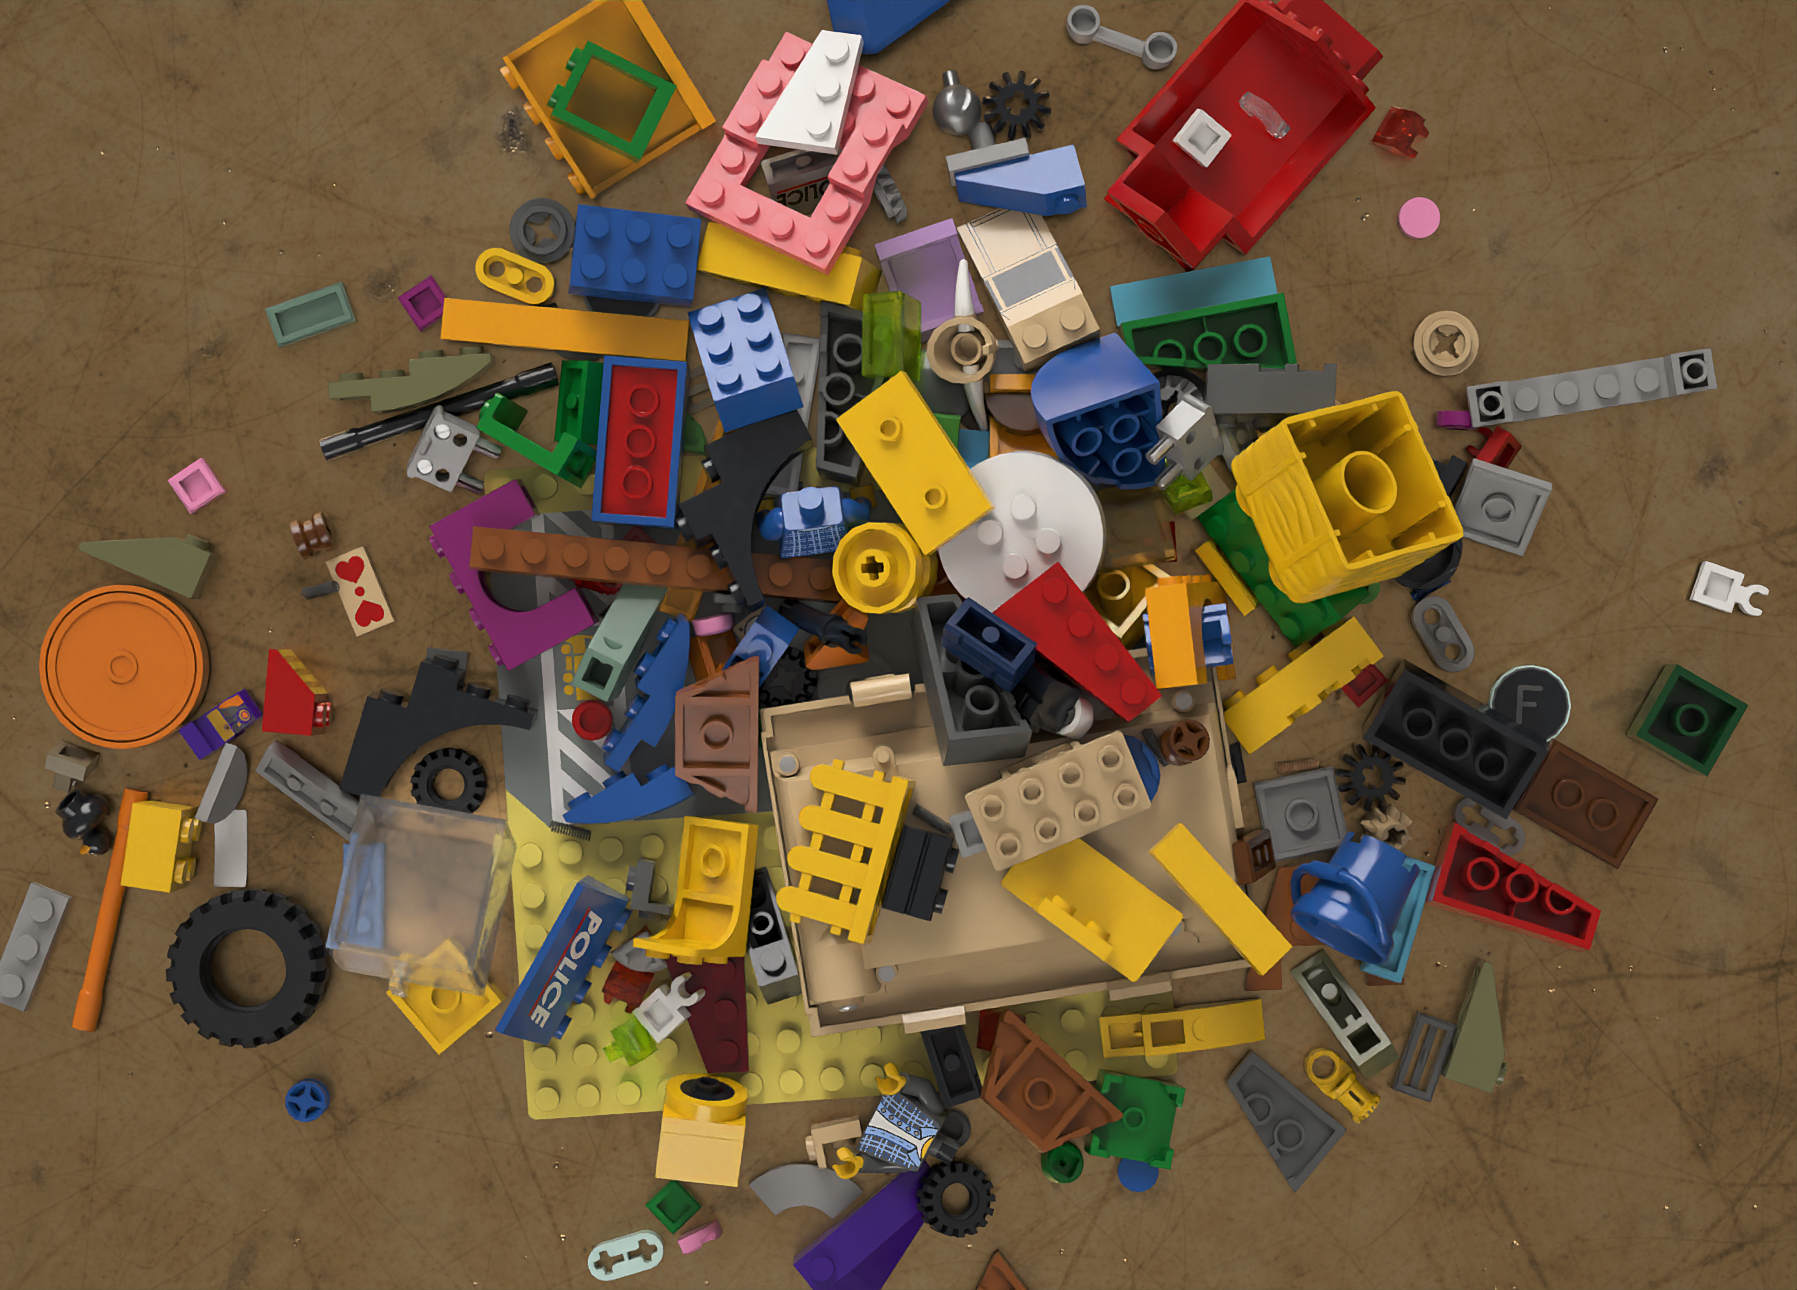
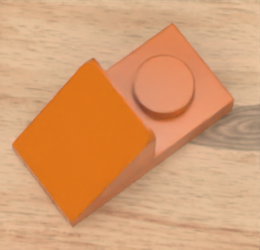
M844 598L828 614H837L847 620L849 625L862 630L868 621V613H863L848 605ZM811 634L803 643L806 667L813 671L868 662V644L864 647L855 642L853 645L860 647L862 651L858 654H850L840 647L830 648L824 645L818 637Z

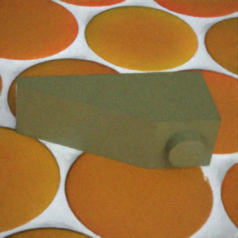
M187 534L185 540L167 537L81 542L78 548L80 551L190 599H199L218 554L208 550L209 542L191 534Z
M1324 949L1290 971L1366 1081L1400 1058L1390 1039Z
M1478 958L1456 1022L1457 1028L1441 1075L1447 1079L1492 1094L1494 1086H1500L1504 1080L1507 1063L1503 1062L1505 1051L1493 964Z

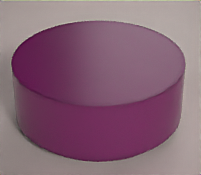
M1437 411L1436 426L1438 428L1449 430L1476 429L1472 428L1470 412Z

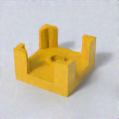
M455 936L445 941L386 992L438 1055L507 998L495 983L489 984L464 955L467 951Z

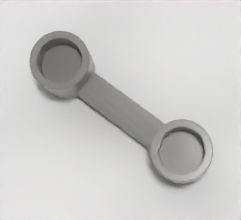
M1078 5L1069 12L1066 22L1067 31L1070 37L1080 44H1089L1092 41L1099 42L1141 57L1143 64L1151 69L1167 67L1176 56L1177 43L1168 33H1153L1145 42L1100 26V16L1091 6Z

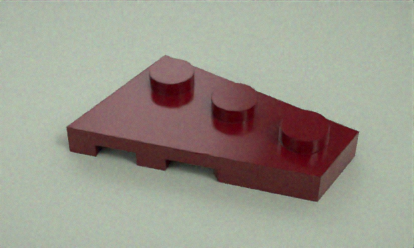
M670 954V959L664 960L668 966L672 981L680 975L690 972L692 976L685 982L686 992L692 995L702 988L705 990V995L700 1001L691 1006H685V1008L691 1014L687 1020L707 1073L749 1072L745 957H728V964L704 962L702 958V964L697 965L677 962V957Z

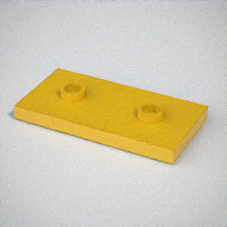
M900 371L836 419L925 556L932 555L995 509V506L906 372Z

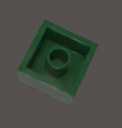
M1666 664L1628 730L1627 735L1694 774L1708 777L1746 711L1748 704L1678 664Z

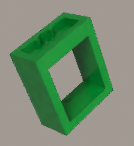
M587 41L583 50L575 47L565 67L566 70L572 73L565 87L557 83L547 103V106L553 108L550 119L638 164L677 86ZM591 58L656 90L630 143L566 110Z

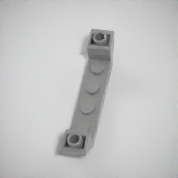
M1711 348L1670 354L1660 358L1510 382L1507 380L1466 387L1472 428L1671 398L1717 389Z

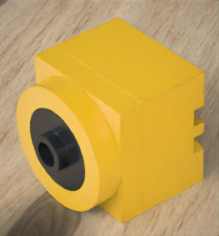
M705 1073L682 1074L671 1078L667 1082L655 1178L738 1187L748 1091L743 1085L723 1076Z

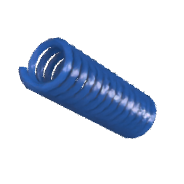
M1451 580L1435 588L1426 589V592L1423 589L1422 591L1421 589L1413 590V593H1410L1414 601H1418L1431 594V592L1433 593L1439 588L1444 587V585L1446 586V584L1451 583Z

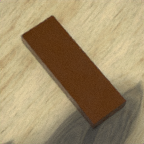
M1268 828L1254 830L1232 843L1239 885L1254 883L1275 869L1276 861L1271 832Z

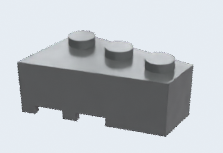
M1337 363L1324 364V371L1299 370V364H1285V369L1261 368L1260 364H1208L1205 372L1204 403L1212 407L1218 428L1230 429L1236 428L1237 423H1254V429L1269 431L1285 418L1335 406Z

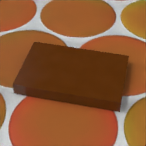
M1551 738L1548 743V753L1513 810L1618 869L1659 799Z

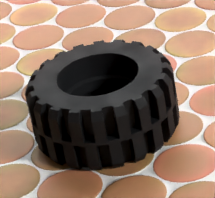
M239 889L212 898L205 904L198 906L189 914L190 917L187 921L180 924L175 932L177 936L174 944L169 945L167 958L171 959V966L166 969V982L172 981L174 992L170 993V997L174 1005L179 1003L184 1013L180 1016L188 1025L194 1023L199 1027L198 1034L206 1039L214 1037L219 1040V1045L227 1047L242 1045L243 1048H256L259 1045L266 1043L269 1045L298 1029L315 1013L314 1009L323 1000L326 993L324 988L325 982L330 978L331 966H328L326 962V956L330 952L327 942L323 943L319 932L322 929L318 922H312L306 915L308 910L300 903L295 905L288 901V896L279 892L269 893L266 892V889ZM252 929L265 933L278 945L285 960L286 977L282 988L276 996L261 1005L244 1006L233 1002L220 990L213 975L212 960L216 947L227 935L238 930Z

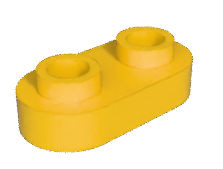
M502 248L487 249L480 254L476 261L475 271L480 282L499 293L534 306L546 303L554 294L555 279L552 273L541 264ZM497 262L502 263L505 267V271L500 277H494L490 272L491 266ZM533 278H539L542 281V288L536 293L530 292L528 289V283Z

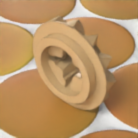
M1453 311L1433 313L1426 317L1415 331L1413 350L1419 364L1434 375L1453 376L1466 370L1477 356L1479 348L1477 331L1471 321L1462 314ZM1434 330L1438 334L1441 333L1444 337L1454 335L1457 332L1460 334L1451 345L1454 350L1453 353L1457 358L1453 354L1450 355L1446 350L1435 355L1432 354L1436 349L1435 347L1439 344Z

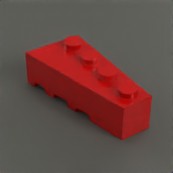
M1059 562L1055 563L992 612L1038 644L1036 652L1125 723L1130 722L1162 697V694Z
M1454 822L1446 826L1425 904L1577 952L1590 950L1601 910L1560 885L1542 877L1524 863H1519L1499 851V848L1486 840L1483 841L1471 834L1458 823Z

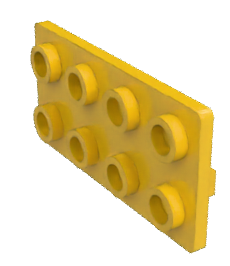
M1080 838L1011 866L1000 882L1004 888L1132 982H1136L1183 919L1181 912Z

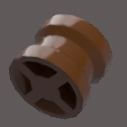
M322 511L314 513L309 520L301 521L297 519L290 522L293 538L304 560L312 558L315 552L319 550L331 551L336 549L332 530Z
M1190 719L1169 726L1163 731L1159 740L1162 756L1166 761L1177 766L1187 765L1201 759L1207 753L1210 746V737L1207 729L1198 721Z

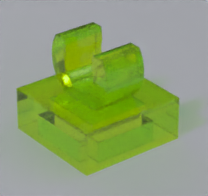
M636 1016L625 1020L612 1029L610 1032L615 1040L602 1048L610 1063L624 1056L629 1067L645 1060L658 1050L649 1032Z

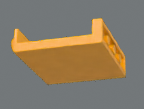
M594 0L502 58L506 66L501 68L500 71L512 90L521 87L529 101L522 106L535 126L541 122L545 125L551 136L544 141L557 161L563 157L567 160L573 170L567 174V177L579 196L587 192L589 197L593 199L600 192L678 143L716 122L642 0ZM587 41L677 86L638 164L550 119L553 108L547 106V103L557 83L565 87L572 73L566 70L565 67L575 47L583 50ZM591 58L566 110L630 143L656 90Z

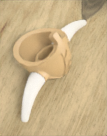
M962 259L959 262L956 281L954 318L945 321L933 331L927 342L926 356L931 369L940 378L951 383L963 384L971 411L979 429L986 431L988 425L984 405L983 380L984 376L990 372L996 360L999 345L986 325L976 319L970 290L968 262Z

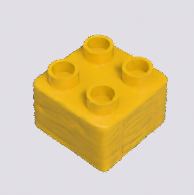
M1398 391L1386 392L1354 402L1285 418L1277 426L1260 436L1254 443L1235 456L1231 463V470L1237 483L1235 491L1238 504L1252 518L1270 559V577L1276 587L1294 603H1308L1355 588L1396 578L1423 563L1426 559L1433 557L1464 536L1461 522L1450 497L1447 496L1434 462L1418 431L1417 423L1413 419L1405 397Z

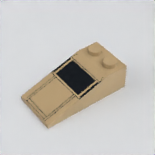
M998 208L957 227L958 234L1025 374L1042 367L1050 359L1069 348L1100 338V328L1042 215Z

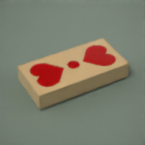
M365 546L325 561L333 581L338 582L340 586L338 593L356 637L396 622Z

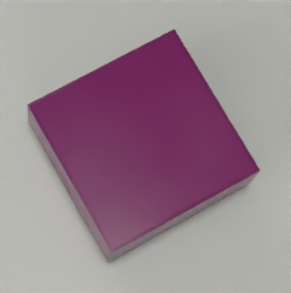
M432 275L398 297L421 333L443 318L444 298L447 297Z

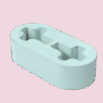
M641 1230L601 1242L591 1251L588 1259V1268L594 1277L602 1281H610L651 1269L662 1260L665 1251L664 1241L654 1231ZM642 1239H646L648 1245L655 1244L657 1247L652 1252V1259L646 1260L643 1254L630 1257L629 1252L638 1249ZM602 1251H607L608 1255L612 1257L623 1254L624 1259L614 1262L612 1271H607L605 1266H597L596 1261L601 1258Z

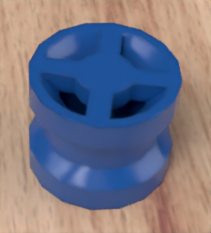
M316 1078L300 1080L288 1090L285 1097V1106L288 1113L300 1122H310L317 1119L328 1109L331 1102V1094L328 1087Z

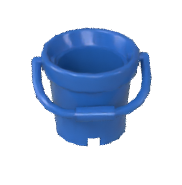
M1348 832L1345 834L1339 848L1329 863L1314 860L1311 863L1301 864L1293 871L1290 887L1294 906L1290 914L1298 926L1329 947L1369 964L1383 965L1389 961L1395 943L1392 936L1412 886L1420 873L1419 866L1414 863L1409 872L1402 866L1407 856L1401 851L1365 834L1360 843L1352 842L1355 832ZM1306 873L1317 877L1318 880L1310 892L1302 895L1300 885L1302 877Z

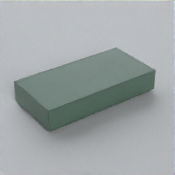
M343 282L265 308L279 348L357 321Z

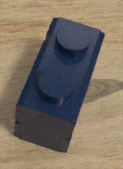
M970 597L965 599L944 626L941 642L942 647L987 678H994L995 683L1009 693L1034 663L1038 645Z

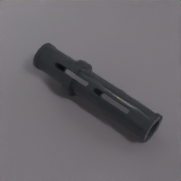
M791 599L783 601L786 605L792 607L791 609H787L782 605L779 607L778 614L801 630L818 637L820 642L830 648L840 647L850 654H858L862 649L853 644L856 642L864 647L867 644L865 631L849 625L847 620L837 614L827 615L801 603L799 600Z

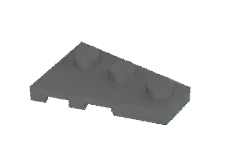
M1252 1050L1225 1081L1294 1192L1299 1189L1347 1131L1345 1127Z

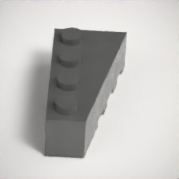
M821 301L816 468L819 477L859 487L865 463L836 419L889 380L902 334L901 324L898 320Z
M958 594L917 598L911 627L943 766L1025 757L1032 730L1026 719H1021L1015 708L1016 701L1011 692L1009 693L996 684L994 678H987L941 646L944 626L962 604Z

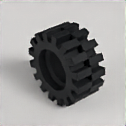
M454 748L435 750L424 756L422 761L415 766V772L411 776L410 781L413 788L410 790L411 795L415 797L417 802L415 804L418 809H422L425 812L424 815L429 818H435L441 822L458 821L475 812L485 798V788L487 787V779L485 780L484 776L485 770L477 762L478 759L474 755L468 754L465 750ZM443 769H454L464 779V791L456 800L447 801L441 799L434 790V779Z
M953 1161L950 1165L942 1162L940 1167L933 1166L928 1170L930 1173L928 1177H922L920 1183L924 1184L922 1190L917 1189L916 1197H920L921 1203H917L916 1206L917 1210L923 1213L922 1220L924 1223L929 1224L931 1229L950 1237L963 1238L965 1234L974 1235L978 1233L977 1227L984 1228L988 1224L985 1218L987 1215L992 1216L994 1209L990 1208V1202H996L995 1194L990 1193V1189L994 1187L991 1181L984 1178L987 1175L982 1170L962 1162ZM960 1183L968 1190L969 1204L962 1213L950 1215L943 1208L942 1195L948 1186Z

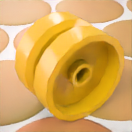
M868 522L852 528L840 540L833 555L832 575L837 591L848 605L863 613H902L915 608L917 598L930 596L937 581L938 559L936 553L925 556L904 523Z

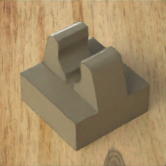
M60 741L48 753L44 769L56 772L53 788L70 793L72 785L76 786L79 780L84 781L96 768L99 753Z

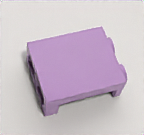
M953 218L875 244V251L906 341L915 338L917 345L928 342L937 327L945 321L954 318L959 262L965 259L957 237L958 233ZM969 272L972 302L977 319L978 316L984 314L982 304H980Z

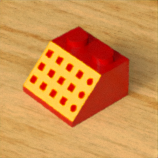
M269 649L262 732L307 736L324 734L325 726L330 727L333 718V703L327 702L328 693L291 649Z

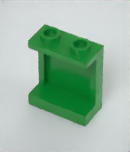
M496 393L493 399H489L483 405L479 413L480 421L476 427L477 429L579 488L583 487L596 464L597 450L564 432L551 453L518 433V428L527 414L525 408L499 393Z

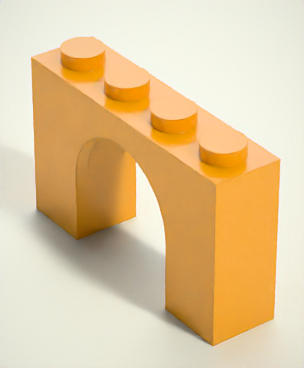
M1181 575L1157 578L1158 587L1145 588L1157 689L1208 683L1202 639L1203 606L1226 603L1230 627L1226 591L1219 582H1212V575ZM1235 663L1216 666L1218 681L1236 679Z

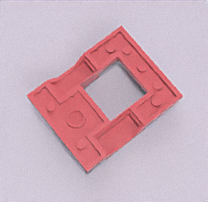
M786 32L770 60L762 59L722 127L725 136L685 204L689 210L829 275L870 204L876 177L887 157L895 146L908 139L929 101L926 95L859 65L839 146L842 152L827 176L830 184L811 217H807L746 188L770 145L758 144L755 136L813 45Z

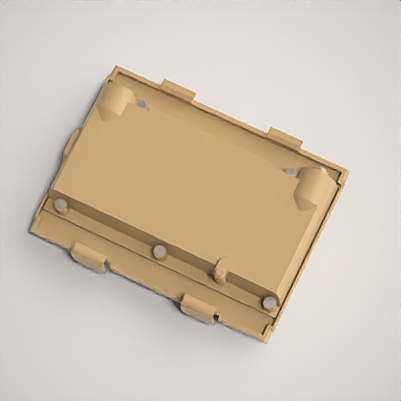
M1147 649L1127 650L1156 687L1155 675L1150 673ZM1216 666L1206 668L1208 683L1158 689L1162 697L1128 723H1125L1116 715L1111 717L1108 709L1101 711L1094 717L1093 724L1087 733L1078 739L1079 743L1083 745L1120 730L1124 735L1134 736L1149 746L1143 734H1141L1145 728L1147 730L1152 728L1153 733H1155L1154 736H1157L1156 738H1159L1157 741H1159L1163 731L1169 726L1187 719L1196 720L1203 724L1210 737V746L1207 753L1201 759L1183 766L1169 764L1162 767L1163 764L1157 759L1161 776L1158 790L1151 801L1149 809L1080 837L1089 846L1183 914V919L1136 982L1129 980L1004 888L1000 882L1010 867L996 871L987 850L962 858L959 850L953 874L945 872L940 887L948 890L942 914L933 912L931 921L881 907L872 943L868 944L847 940L850 932L848 929H843L841 936L830 933L831 924L804 916L800 924L791 922L805 1014L808 1015L811 1037L897 1023L904 1024L905 1034L967 1024L965 1012L1103 990L1109 991L1110 1001L1170 992L1172 991L1170 981L1172 979L1251 967L1148 852L1177 823H1182L1254 903L1251 884L1239 885L1232 848V843L1241 839L1244 835V823L1237 779L1231 764ZM893 673L850 682L853 701H850V696L846 695L759 709L763 731L760 733L785 886L798 887L802 872L794 870L789 866L787 861L788 852L795 846L804 845L809 847L813 831L804 829L800 825L798 819L799 812L807 805L821 806L825 791L815 788L810 782V772L815 766L820 764L832 766L833 759L836 758L846 761L844 770L872 778L875 770L885 772V781L891 783L893 776H902L915 780L916 784L905 824L945 835L943 832L930 826V824L928 825V822L925 823L923 819L920 820V818L912 814L917 804L924 807V809L926 808V811L929 810L931 814L934 813L936 817L939 816L941 821L944 820L946 824L949 823L951 825L949 821L950 815L969 809L965 795L1002 779L999 772L1000 768L1071 738L1041 729L1040 733L1032 731L1026 755L1023 758L943 766L924 683L915 684V691H911V673L894 675ZM1064 675V676H1065L1067 679H1069L1077 688L1080 687L1078 684H1076L1074 681H1072L1070 678H1068L1066 675ZM836 795L832 810L861 818L865 802ZM877 806L873 822L880 824L884 808ZM952 830L947 836L954 838L952 847L959 849ZM825 835L821 850L850 859L854 843ZM866 847L862 860L863 863H869L872 848ZM814 876L810 891L839 899L843 884ZM854 889L851 903L857 905L861 889Z

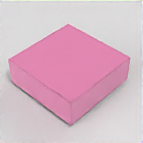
M204 458L198 459L168 480L190 514H195L227 492Z

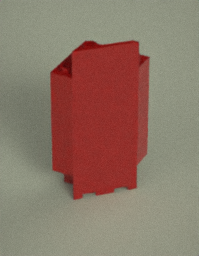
M1239 0L1118 136L1116 140L1134 161L1109 188L1104 200L1115 210L1117 209L1134 222V227L1158 248L1162 247L1185 272L1193 271L1221 239L1246 255L1376 109L1366 95L1369 92V88L1362 80L1383 58V55L1323 0H1280L1277 4L1271 0ZM1196 109H1202L1232 135L1208 167H1202L1172 142Z

